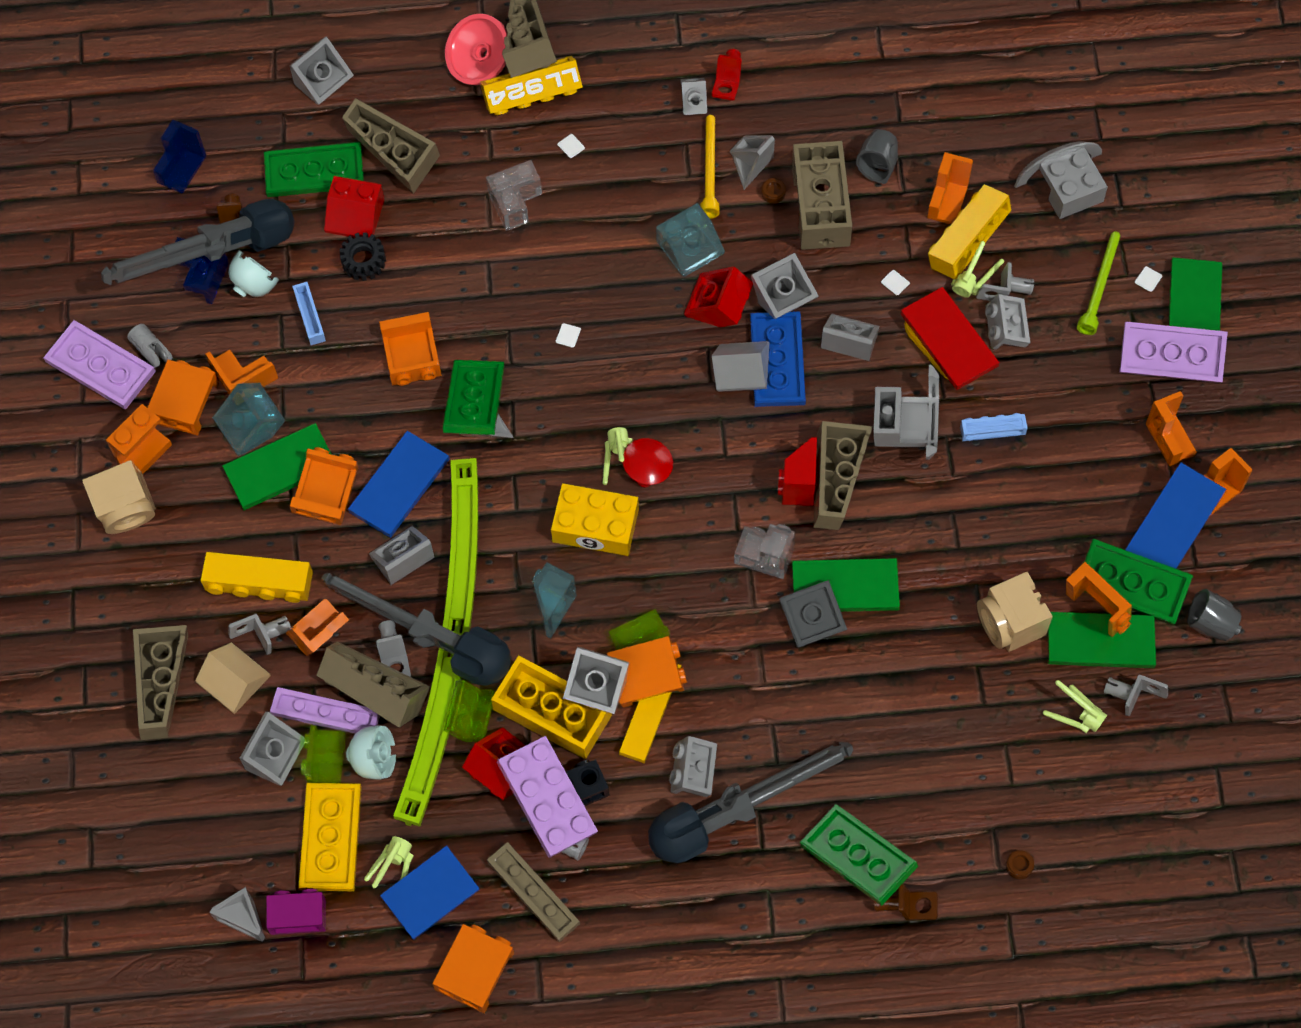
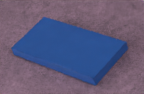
M789 312L777 319H774L769 313H750L751 342L769 341L767 389L754 390L755 407L805 405L801 313Z
M407 431L350 505L348 512L391 538L450 460L449 455Z
M1180 462L1125 550L1177 569L1226 489Z

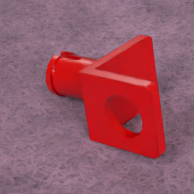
M729 49L726 55L718 56L712 97L735 100L740 85L742 66L741 53L737 49ZM728 87L732 91L730 93H722L719 91V88Z

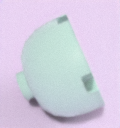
M238 250L228 270L229 278L235 284L233 290L243 297L247 294L254 297H262L268 294L278 283L279 279L274 277L272 280L268 277L272 274L269 270L251 257L243 259L241 256L244 253Z
M375 725L365 727L355 733L347 748L346 756L352 768L359 776L374 780L391 776L396 762V754L391 756L390 746H395L391 731L387 726Z

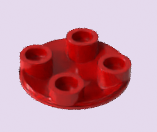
M641 438L627 446L624 451V461L622 464L630 478L636 481L639 486L647 488L650 485L659 484L669 477L673 469V458L669 449L655 439Z

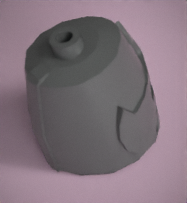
M875 129L864 141L857 155L856 165L866 178L882 184L887 183L898 160V140L896 136L889 131ZM875 168H879V169H882V170H888V171L882 172V171L875 170Z
M1203 589L1194 596L1189 608L1187 623L1189 627L1205 636L1227 641L1234 635H1238L1241 631L1242 626L1239 623L1242 616L1226 598L1208 589Z

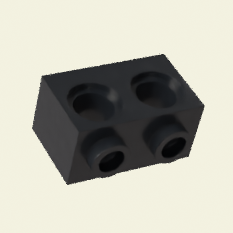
M596 759L593 761H581L574 766V769L566 772L584 806L610 796L609 787ZM587 776L596 778V782L591 785L584 784L582 780Z

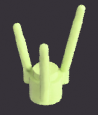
M984 241L980 242L967 271L959 274L957 279H953L951 283L952 290L962 297H970L971 294L976 295L979 288L1004 263V260L1000 259L976 283V276L972 274V271L985 246Z
M613 428L607 433L608 441L605 442L603 485L608 483L611 451L618 454L619 461L623 462L624 451L633 442L632 438H628V432L625 428Z
M1056 680L1055 684L1085 709L1079 717L1083 722L1080 723L1047 710L1043 711V715L1077 727L1085 733L1089 729L1096 732L1107 717V714L1095 706L1074 685H1070L1068 688L1061 681Z
M392 837L389 845L386 844L382 854L373 864L364 880L366 882L369 881L384 860L385 862L372 884L373 888L378 886L391 863L400 865L402 861L404 862L401 879L408 875L410 862L414 856L409 853L412 845L400 837Z

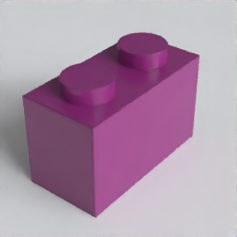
M305 889L299 894H291L289 891L274 892V895H268L267 929L271 935L325 932L326 899L323 893L318 892L316 889Z

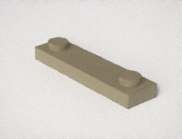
M508 842L487 859V863L558 942L562 941L580 925V921Z

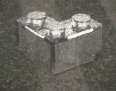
M532 160L487 176L488 193L505 230L507 231L528 223V211L524 201L542 195L541 179Z
M770 524L767 533L758 527L749 528L744 526L734 553V564L784 579L793 554L795 532L781 524Z

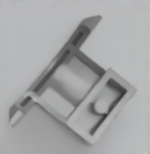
M1084 141L1073 142L1052 149L1031 161L1019 173L1014 187L1017 188L1026 184L1028 179L1040 169L1051 188L1049 202L1059 219L1102 203L1108 186L1091 159L1101 155L1102 149L1094 142Z
M929 365L928 375L929 397H902L901 387H875V446L926 447V460H930L935 455L938 447L939 374L932 365Z

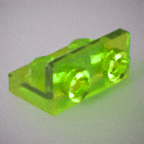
M656 609L609 631L608 634L616 650L659 638L670 637V630L667 626H664Z
M456 680L443 731L464 742L480 741L485 738L493 707L491 699L495 691L492 689L481 690L464 680Z
M316 725L310 726V733H306L304 738V748L308 749L307 759H302L301 774L305 775L308 783H341L346 739L345 731L318 730Z

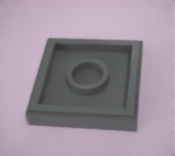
M829 580L779 598L797 648L847 630Z

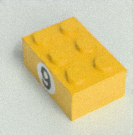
M562 483L551 528L552 542L629 556L639 512L638 497Z

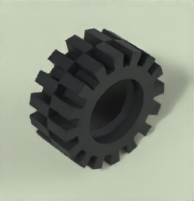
M364 232L363 237H360L359 233L355 234L354 239L349 236L347 238L348 243L344 241L339 251L344 272H347L350 278L353 275L354 280H359L361 276L363 281H367L366 276L374 279L375 272L380 275L382 273L381 268H385L386 256L379 238L376 240L373 234L368 238V234ZM360 251L372 253V258L367 262L359 263L353 259L354 255Z

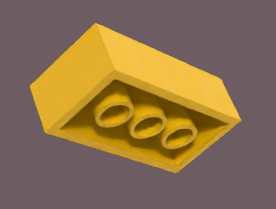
M518 655L491 699L493 710L542 737L546 736L548 740L586 760L610 720L612 713L563 699L567 685L566 680Z

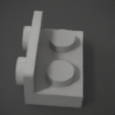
M998 294L986 305L985 309L991 349L997 350L1003 344L1026 347L1030 344L1024 299Z
M687 736L676 743L673 749V758H675L674 769L671 771L669 778L671 793L677 794L685 791L703 797L711 795L717 743Z

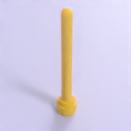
M708 115L706 117L705 198L700 203V215L704 218L712 219L719 216L720 204L715 198V117Z

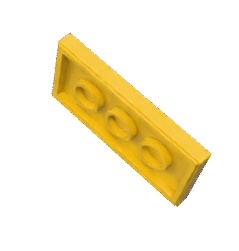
M307 783L299 876L300 891L305 889L355 891L361 784Z

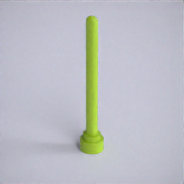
M1117 231L1112 232L1087 312L1079 318L1077 330L1085 335H1094L1099 325L1096 314L1120 240V233Z

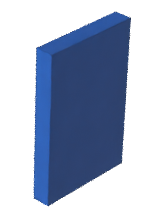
M445 846L382 893L380 897L410 937L415 940L480 889L448 846Z

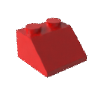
M334 176L327 196L325 233L351 236L352 238H355L356 233L363 237V232L368 234V238L371 234L374 235L385 200L382 185Z
M734 266L700 273L684 315L717 327L737 325L742 317L745 303L750 296L753 282Z
M811 437L787 457L784 469H779L778 495H783L782 505L813 506L816 481L817 437Z
M502 727L474 744L462 768L473 779L486 786L493 795L504 800L512 795L513 792L497 761L526 745Z

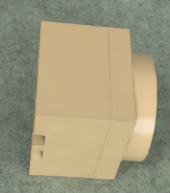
M131 460L82 480L95 515L102 522L105 532L108 534L132 530L147 523L155 516L154 510L156 507L143 474Z
M1028 572L989 588L987 597L977 602V610L984 630L998 649L1006 647L1008 652L1047 634L1053 616L1045 603L1040 604V593H1033L1032 590H1035V584Z

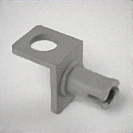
M680 79L684 115L706 114L707 96L705 79Z
M1008 262L1001 272V286L983 284L976 298L991 301L998 294L1008 296L1011 291L1031 295L1034 288V279L1013 277L1011 274L1012 263ZM994 291L998 294L988 295L985 292Z
M254 614L230 624L228 635L232 639L255 630L268 655L271 653L270 639L286 633L291 626L286 616L264 624L261 623L258 615ZM247 624L244 628L236 630L240 626Z
M391 620L381 622L378 626L381 639L376 640L381 663L389 667L399 663L404 667L401 673L411 677L402 635H397L395 622Z
M1140 674L1132 686L1109 677V684L1106 683L1104 689L1105 694L1126 700L1125 714L1127 716L1131 715L1141 690L1162 698H1167L1168 696L1167 684ZM1150 685H1153L1159 688L1160 690L1152 688Z

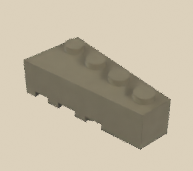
M510 0L509 23L506 26L508 33L504 39L506 47L503 49L502 55L510 76L513 78L538 68H546L552 63L557 62L537 0Z
M356 98L342 117L347 130L413 194L440 156L435 142Z
M821 422L816 436L813 528L840 529L873 426Z
M187 625L133 629L138 726L141 740L168 738L188 641Z
M338 641L326 648L317 676L323 679L325 683L336 687L397 727L403 726L420 714L430 686Z

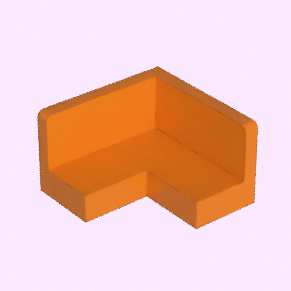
M944 153L938 171L936 187L929 205L928 219L950 225L956 220L968 189L973 165L972 159Z
M231 350L216 358L213 357L210 351L205 353L211 369L216 373L217 378L234 403L241 401L278 379L275 366L265 356L242 368Z
M1181 391L1155 401L1146 421L1148 430L1169 466L1192 458L1197 453L1176 416L1183 399Z
M1232 448L1211 463L1208 472L1204 475L1226 489L1212 514L1243 491L1252 472L1251 467Z
M324 599L291 627L286 634L308 656L332 637L349 619L343 612L339 614L327 599Z

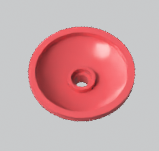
M473 14L456 24L446 42L445 60L450 73L457 80L467 85L477 86L480 85V81L497 77L506 65L502 52L506 47L504 39L507 37L508 32L504 25L496 18L487 14Z

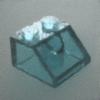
M698 203L656 226L657 243L683 277L725 254L712 221Z
M261 383L237 384L213 417L238 456L271 439L285 422V419Z
M546 562L543 569L536 571L532 583H534L536 604L546 637L551 639L576 597V587L573 575Z

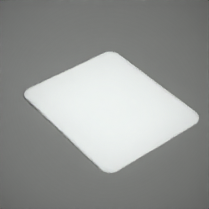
M570 134L557 144L569 158H573L585 149L573 134Z
M1146 266L1135 283L1152 292L1162 278V275Z
M892 270L881 281L884 286L896 295H899L910 284L909 281L895 270Z
M563 323L556 343L575 347L581 328Z

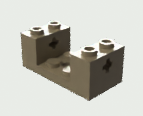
M842 141L793 144L792 172L794 186H797L801 250L850 246L852 220ZM825 184L829 189L822 192L817 190L816 186Z

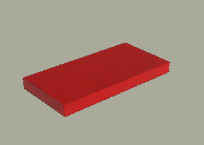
M943 287L901 310L900 314L956 390L999 367L1000 362Z

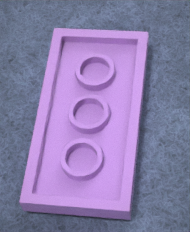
M73 320L43 357L49 365L125 410L156 372L155 368L75 320Z
M1125 322L1119 373L1222 383L1228 332Z
M546 736L498 759L497 764L548 858L598 832Z

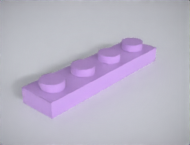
M277 687L270 713L273 716L354 734L365 727L378 725L380 715L366 706Z

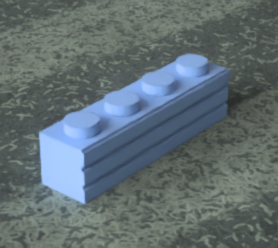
M308 282L292 286L310 344L315 345L325 342V336Z
M1014 413L1008 416H983L979 419L966 418L961 420L962 441L1026 435L1027 423L1025 414Z

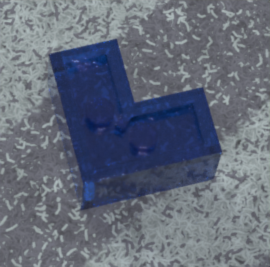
M172 120L160 138L165 152L153 169L158 184L183 193L207 155L199 131Z
M177 237V239H176L175 242H178V241H181V240H184V239ZM224 253L220 259L210 261L206 256H202L177 264L190 268L183 284L184 289L204 294L206 302L212 304L229 264L226 254Z

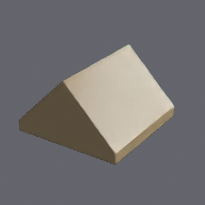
M231 642L208 653L195 681L235 714L271 675Z

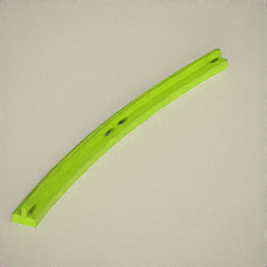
M476 458L451 460V550L443 627L452 631L453 620H456L455 630L452 632L460 636L464 632L470 631L476 582L479 521ZM459 468H462V477H463V478H460V469H459ZM468 468H470V477H468ZM462 620H463L464 622H463L462 633H460V632H461ZM441 648L438 651L430 696L415 753L393 815L394 819L403 821L408 826L412 824L421 826L444 755L462 677L452 672L450 661L453 654L448 657V652ZM409 802H412L409 813L405 814Z

